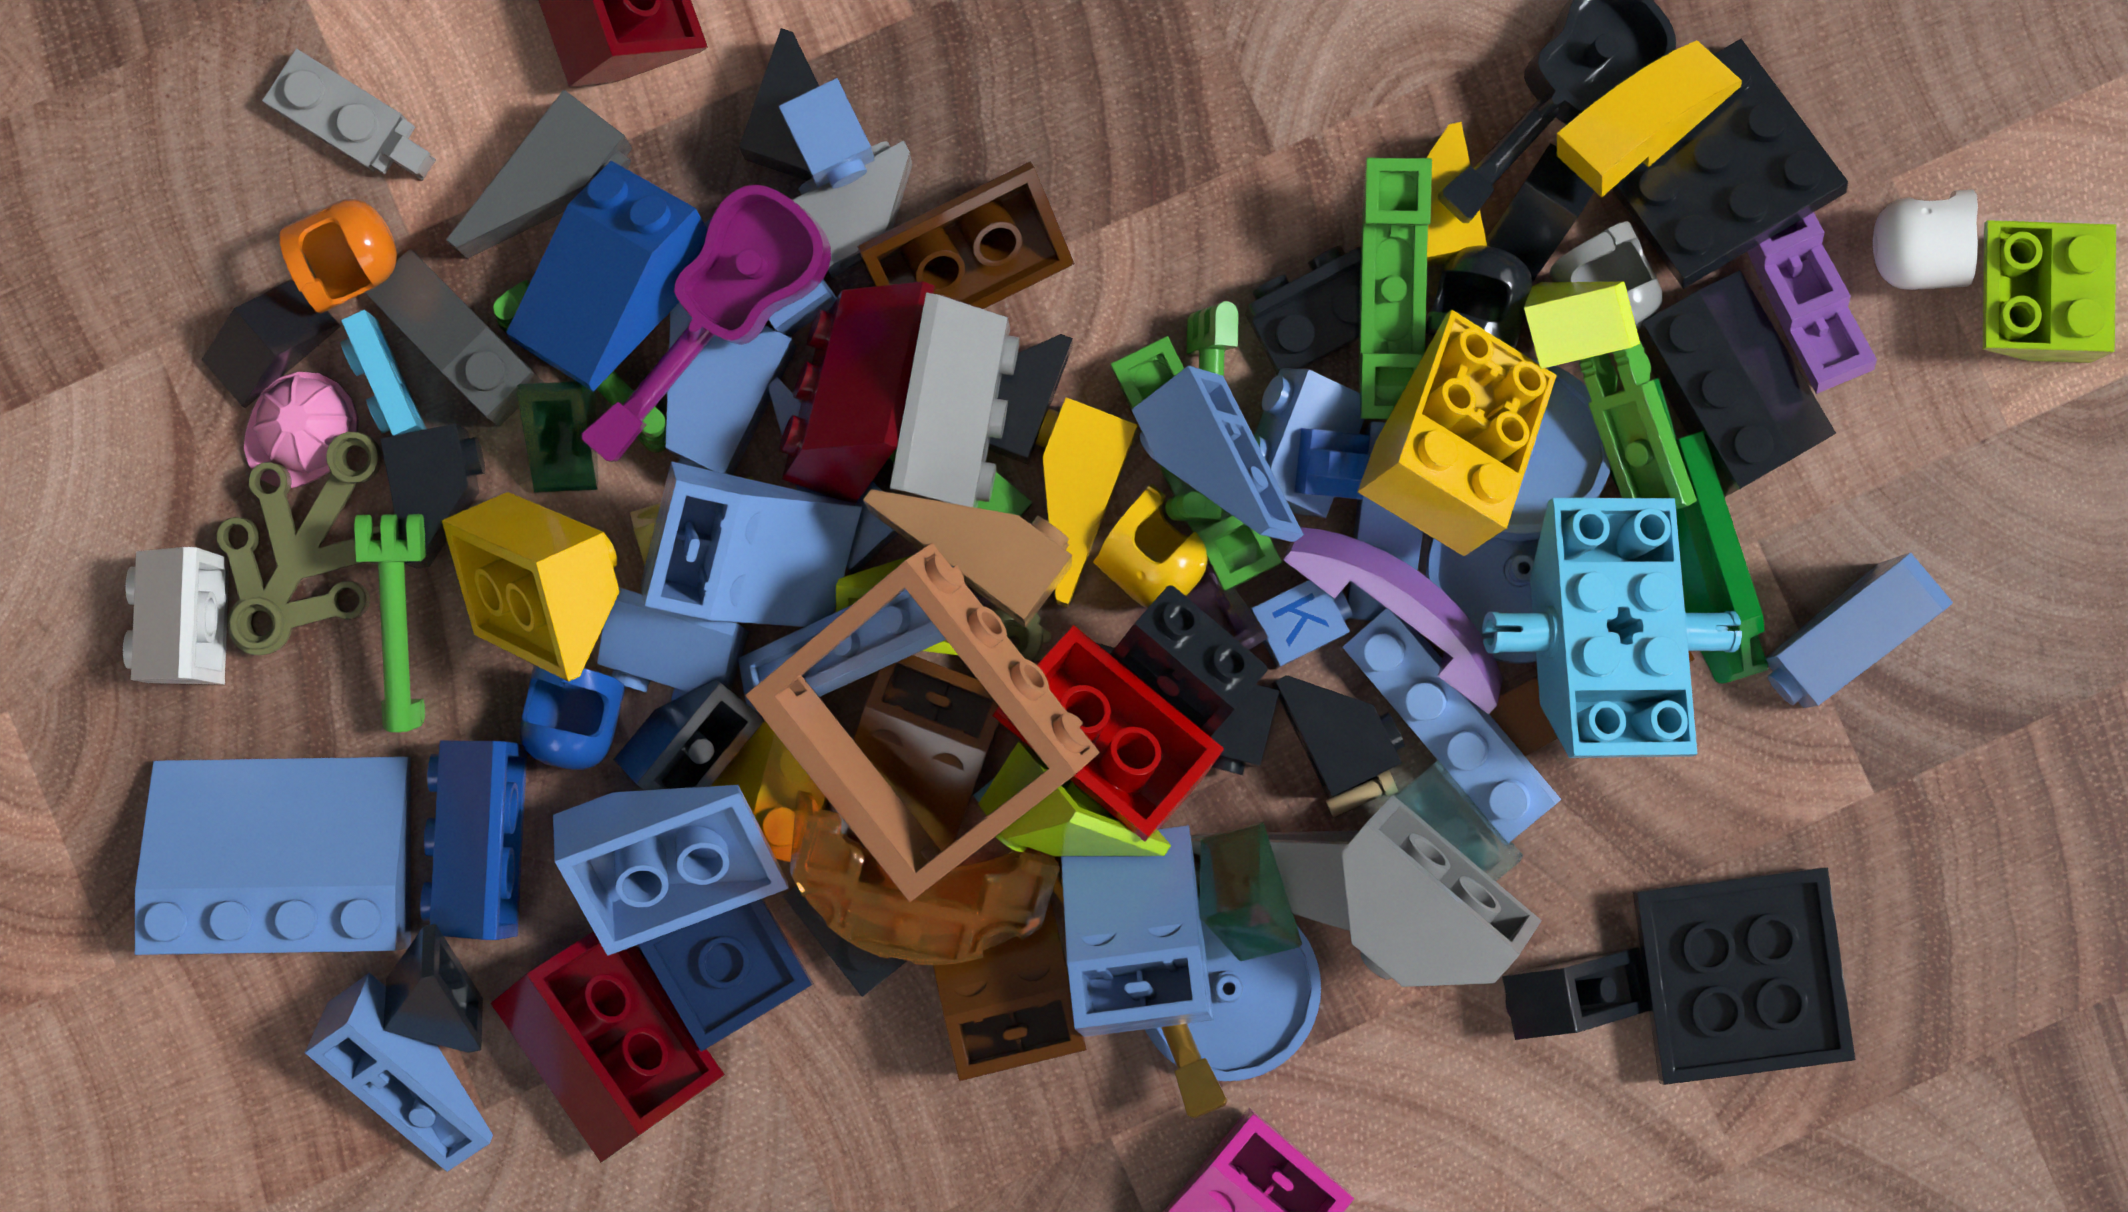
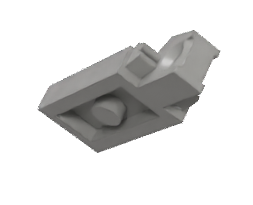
M297 48L262 100L271 109L372 172L376 169L386 174L392 163H395L423 181L436 161L435 158L430 156V152L409 140L416 127L408 122L400 112Z

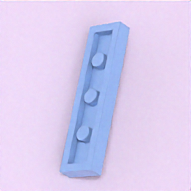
M905 589L803 674L802 677L820 697L946 639ZM849 607L739 657L738 662L744 694L746 695ZM745 696L746 703H747L750 707H752L755 711H757V710L755 709V707L751 704V702H750V701L747 699V697Z
M1388 608L1343 646V649L1508 844L1561 800L1495 720L1438 677L1442 658L1420 632Z

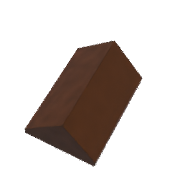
M1031 161L857 246L863 264L874 286L924 281L935 286L933 294L981 309H985L1075 264Z

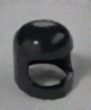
M1471 246L1451 254L1443 268L1433 307L1426 317L1425 333L1435 335L1446 314L1454 310L1515 349L1525 317L1524 307L1532 288L1529 269L1517 256L1491 246Z

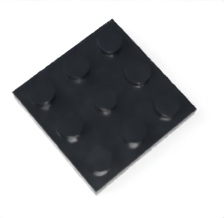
M1742 39L1714 54L1716 58L1742 80L1741 87L1651 166L1647 167L1642 162L1612 188L1683 289L1847 193L1848 180Z
M1828 867L1633 891L1660 1084L1668 1085L1856 1060Z

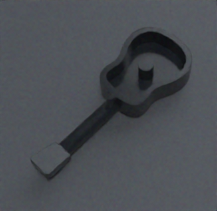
M1569 0L1556 20L1550 42L1528 63L1524 72L1526 85L1537 101L1474 168L1469 166L1438 193V200L1462 223H1469L1495 188L1492 185L1555 118L1567 125L1614 87L1647 65L1676 50L1674 29L1668 17L1654 0Z

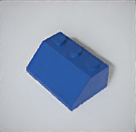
M440 740L439 754L430 755L427 782L429 792H437L436 818H428L426 821L424 851L426 856L433 857L432 882H425L423 884L420 911L422 920L430 921V925L436 924L443 936L481 940H500L518 936L527 752L522 744L503 741Z

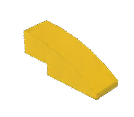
M1693 41L1647 65L1614 87L1557 133V156L1599 196L1603 197L1642 162L1647 167L1651 166L1741 87L1742 80L1699 41Z

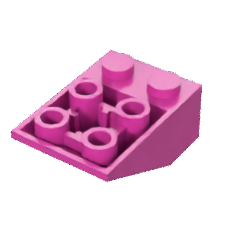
M1248 1108L1163 1212H1344L1352 1203L1354 1197L1346 1188L1257 1113Z

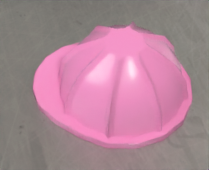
M296 372L278 378L261 393L252 410L244 441V452L248 465L252 470L264 462L282 465L290 473L292 479L291 488L293 489L309 484L331 472L326 461V454L330 443L340 434L357 432L358 416L353 400L339 383L320 373ZM271 469L262 474L261 480L275 487L280 486V477L276 471Z

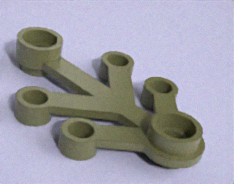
M346 432L333 439L326 454V461L331 475L298 532H296L287 499V494L292 485V479L288 470L280 464L264 462L254 467L251 471L249 487L252 493L260 499L277 562V568L266 587H264L253 553L260 541V533L257 526L249 519L233 517L225 520L217 531L218 545L228 554L239 595V600L232 606L228 615V632L234 644L242 651L252 655L271 654L281 649L287 643L292 629L295 627L336 616L341 619H356L368 610L370 604L369 593L362 584L354 581L339 582L326 595L289 602L300 581L304 578L364 563L356 562L355 538L321 547L357 483H365L373 479L381 468V449L378 443L370 436L358 432ZM361 446L367 452L368 461L364 468L354 471L347 463V455L352 448ZM272 469L280 477V486L274 493L267 494L260 486V478L264 472ZM238 524L245 527L248 532V541L240 549L234 548L228 540L229 531ZM380 526L373 527V537L381 533ZM346 588L355 590L359 596L358 607L352 612L344 611L338 602L340 593ZM260 611L266 612L272 620L270 631L263 636L258 635L252 628V618Z

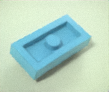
M365 309L342 319L341 321L349 338L340 342L341 347L355 375L359 376L365 373L374 396L367 398L366 402L379 430L382 433L391 430L392 435L395 436L427 429L378 319Z

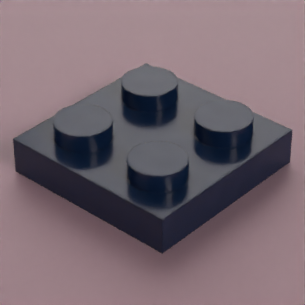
M764 898L638 944L701 1052L814 984Z

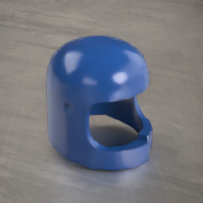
M534 665L519 731L521 743L525 751L544 764L569 770H584L602 762L608 754L613 741L625 692L624 684L614 677L585 668L580 677L568 682Z

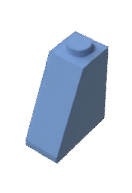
M680 302L670 312L669 349L693 319ZM766 325L757 338L743 345L733 344L717 335L713 336L667 393L666 449L674 456L680 458L678 463L734 475L771 400L768 385L777 377L781 380L797 348L792 338Z
M1911 552L1878 563L1765 657L1768 666L1773 671L1768 675V680L1777 693L1790 705L1799 702L1803 708L1819 706L1952 605L1953 602Z

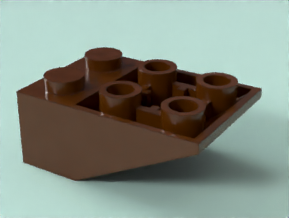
M911 655L879 670L853 741L939 849L943 851L957 838L1001 724L993 717L999 705L979 680ZM831 804L823 829L862 843Z
M1041 858L936 883L918 896L943 1016L959 1081L1087 1050L1084 1036L1075 1030L1068 968Z

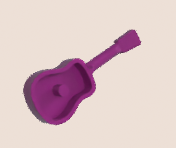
M744 186L728 195L718 206L710 221L702 251L692 263L683 269L675 283L674 291L678 301L693 318L689 326L624 404L621 402L614 404L582 433V440L606 461L617 462L647 425L643 422L645 417L714 335L733 344H747L757 338L768 319L776 311L804 298L812 292L824 279L831 261L830 243L816 220L793 200L767 186Z

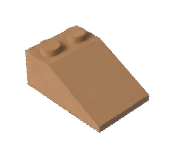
M872 489L863 499L872 515L919 550L933 543L952 568L958 565L964 576L965 584L1025 628L1072 566V554L1066 551L1069 546L1067 543L1069 538L1040 516H1037L1032 524L1015 514Z

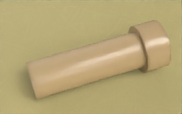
M1387 770L1377 775L1376 778L1325 801L1334 818L1383 795H1386V797L1397 793L1398 789L1390 771Z

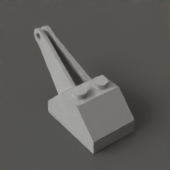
M1394 795L1386 801L1360 831L1200 833L1191 836L1193 853L1198 854L1203 859V865L1197 863L1194 859L1197 885L1348 930L1351 934V943L1361 951L1360 957L1364 964L1379 977L1386 980L1393 978L1402 987L1495 983L1521 954L1542 921Z

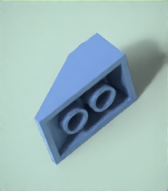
M739 785L613 792L553 815L554 861L607 956L789 889L788 881Z

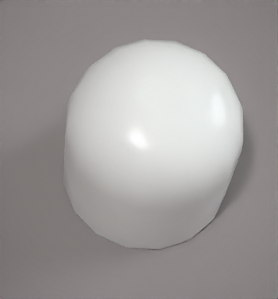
M1973 189L1955 190L1951 192L1950 199L1923 201L1908 197L1890 203L1879 214L1873 233V254L1876 267L1881 276L1889 284L1900 289L1953 288L1971 285L1976 271L1978 246L1976 225L1978 203L1975 191Z

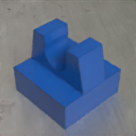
M1301 428L1294 492L1363 500V495L1358 493V489L1371 456L1368 455L1370 435Z

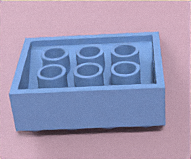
M411 757L153 761L135 886V955L354 952L408 949L411 944Z

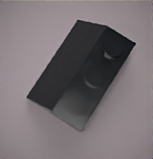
M1741 270L1694 292L1641 323V328L1638 329L1637 333L1639 341H1641L1643 348H1645L1644 353L1648 356L1651 372L1656 379L1659 378L1665 396L1688 435L1703 431L1725 497L1836 434Z

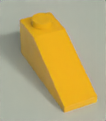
M1067 397L1060 412L1048 409L1035 443L1046 448L1043 454V470L1048 522L1069 538L1067 542L1069 546L1066 551L1072 554V566L1055 588L1056 604L1066 608L1070 605L1137 431V424Z

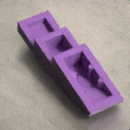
M1813 212L1747 252L1784 333L1815 393L1818 394L1873 371L1877 358L1848 307L1851 295L1822 244L1825 232Z

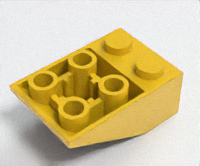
M1451 310L1446 314L1376 439L1358 493L1462 556H1466L1507 529L1557 375L1546 368L1540 369L1539 364L1454 310Z

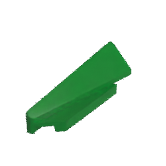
M1659 378L1654 379L1697 499L1696 502L1686 507L1676 509L1685 612L1724 613L1725 611H1735L1741 621L1739 626H1728V631H1742L1741 643L1736 652L1701 651L1715 681L1725 684L1769 670L1768 662L1758 634L1765 631L1763 613L1704 433L1702 431L1678 440L1676 439ZM1611 468V469H1610V475H1611V477L1613 478V480H1614V482H1615V484H1616V486H1617V488H1618L1616 479H1615V477H1614V474H1613V471H1612V468Z

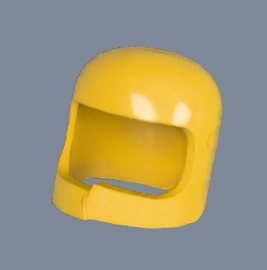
M1150 484L1141 493V496L1117 522L1105 539L1098 556L1093 561L1126 594L1146 608L1170 585L1187 596L1201 580L1208 562L1207 550L1200 536L1196 532L1190 536L1183 535L1164 518L1162 503L1166 495L1154 484Z

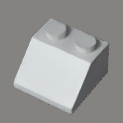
M197 547L136 551V566L130 567L126 576V598L130 605H134L133 630L126 632L123 642V660L126 668L131 669V680L145 683L225 685L229 558Z

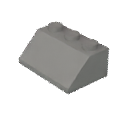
M926 293L890 489L893 493L975 508L978 506V501L990 502L995 480L996 464L986 462L990 437L1002 438L1008 407L1007 400L997 399L1002 374L1012 376L1014 374L1020 339L1019 337L1009 335L1010 324L1008 317L941 295Z

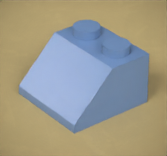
M619 587L620 592L603 626L597 664L613 669L611 677L616 678L629 688L647 693L650 681L674 688L672 701L715 679L731 691L739 667L738 658L742 657L749 635L748 630L734 622L706 620L646 607L642 594Z

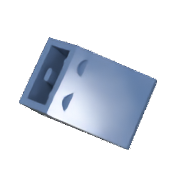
M671 462L640 584L644 605L650 608L713 621L806 627L834 614L836 607V584L839 578L844 577L862 506L861 504Z
M1189 825L1159 829L1160 833L1171 844L1165 856H1061L1067 966L1074 1027L1082 1036L1089 1037L1214 1020Z

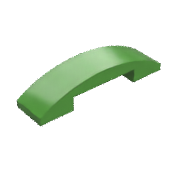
M1366 158L1359 315L1361 419L1389 418L1425 354L1428 225L1431 223V158Z
M1168 336L1111 363L1112 370L1131 411L1184 369ZM1157 463L1173 496L1196 491V489ZM1221 508L1220 522H1187L1191 532H1196L1203 540L1207 550L1208 563L1224 592L1282 564L1270 537L1259 535L1223 508Z

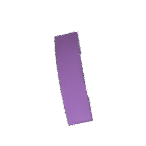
M1300 527L1304 535L1297 541L1290 542L1283 559L1285 562L1334 599L1349 581H1352L1444 650L1438 677L1486 713H1491L1497 706L1503 680L1492 653L1486 651L1483 643L1484 639L1475 625L1443 590L1404 561L1366 542L1326 530Z

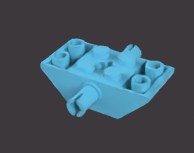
M1675 498L1550 499L1547 504L1530 576L1533 613L1488 612L1483 621L1482 633H1495L1494 638H1485L1483 640L1486 651L1488 653L1536 652L1540 706L1569 758L1692 757L1697 755L1688 651L1736 652L1741 643L1742 631H1728V626L1741 625L1740 618L1735 611H1725L1724 613L1685 612Z

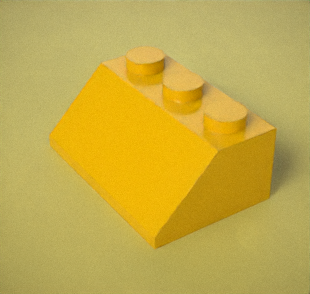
M510 492L503 493L441 520L474 635L568 682L580 677L620 592L614 568L617 566L616 551L604 532Z

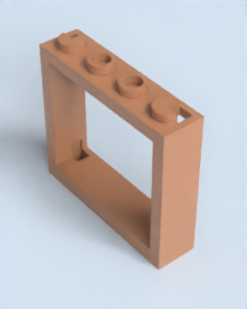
M933 543L906 559L745 695L909 902L1077 774L1100 753L1081 730L1080 726L1083 722L1074 714L1067 712L1050 691L1047 678L1042 670L1035 663L1022 656L1006 636V628L999 616L979 602L964 583V576L958 565L952 568ZM905 589L1048 767L1046 771L943 851L939 849L802 677L803 674Z

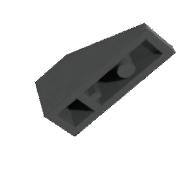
M563 90L446 240L468 259L563 213L567 205L610 161L628 169L631 159L627 155L632 150V146L624 134L566 90Z
M409 249L396 261L393 273L386 281L365 292L426 357L488 419L499 427L544 383L413 250Z

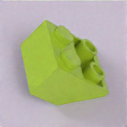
M1995 220L1984 222L1983 350L2027 361L2092 363L2115 352L2116 224Z

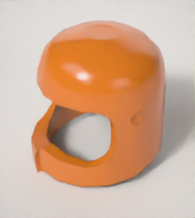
M344 199L285 226L280 231L279 244L290 275L299 292L301 291L313 309L321 314L380 285L389 278L396 265L397 251L395 242L386 222L372 206L361 200ZM305 257L307 258L316 278L313 276L310 268L308 267Z

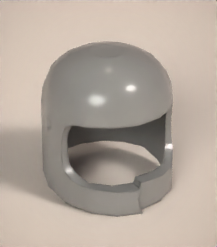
M1628 221L1604 230L1601 234L1566 253L1551 266L1550 276L1553 282L1624 281L1637 331L1641 328L1643 321L1656 315L1661 308L1662 289L1659 281L1649 265L1639 239Z

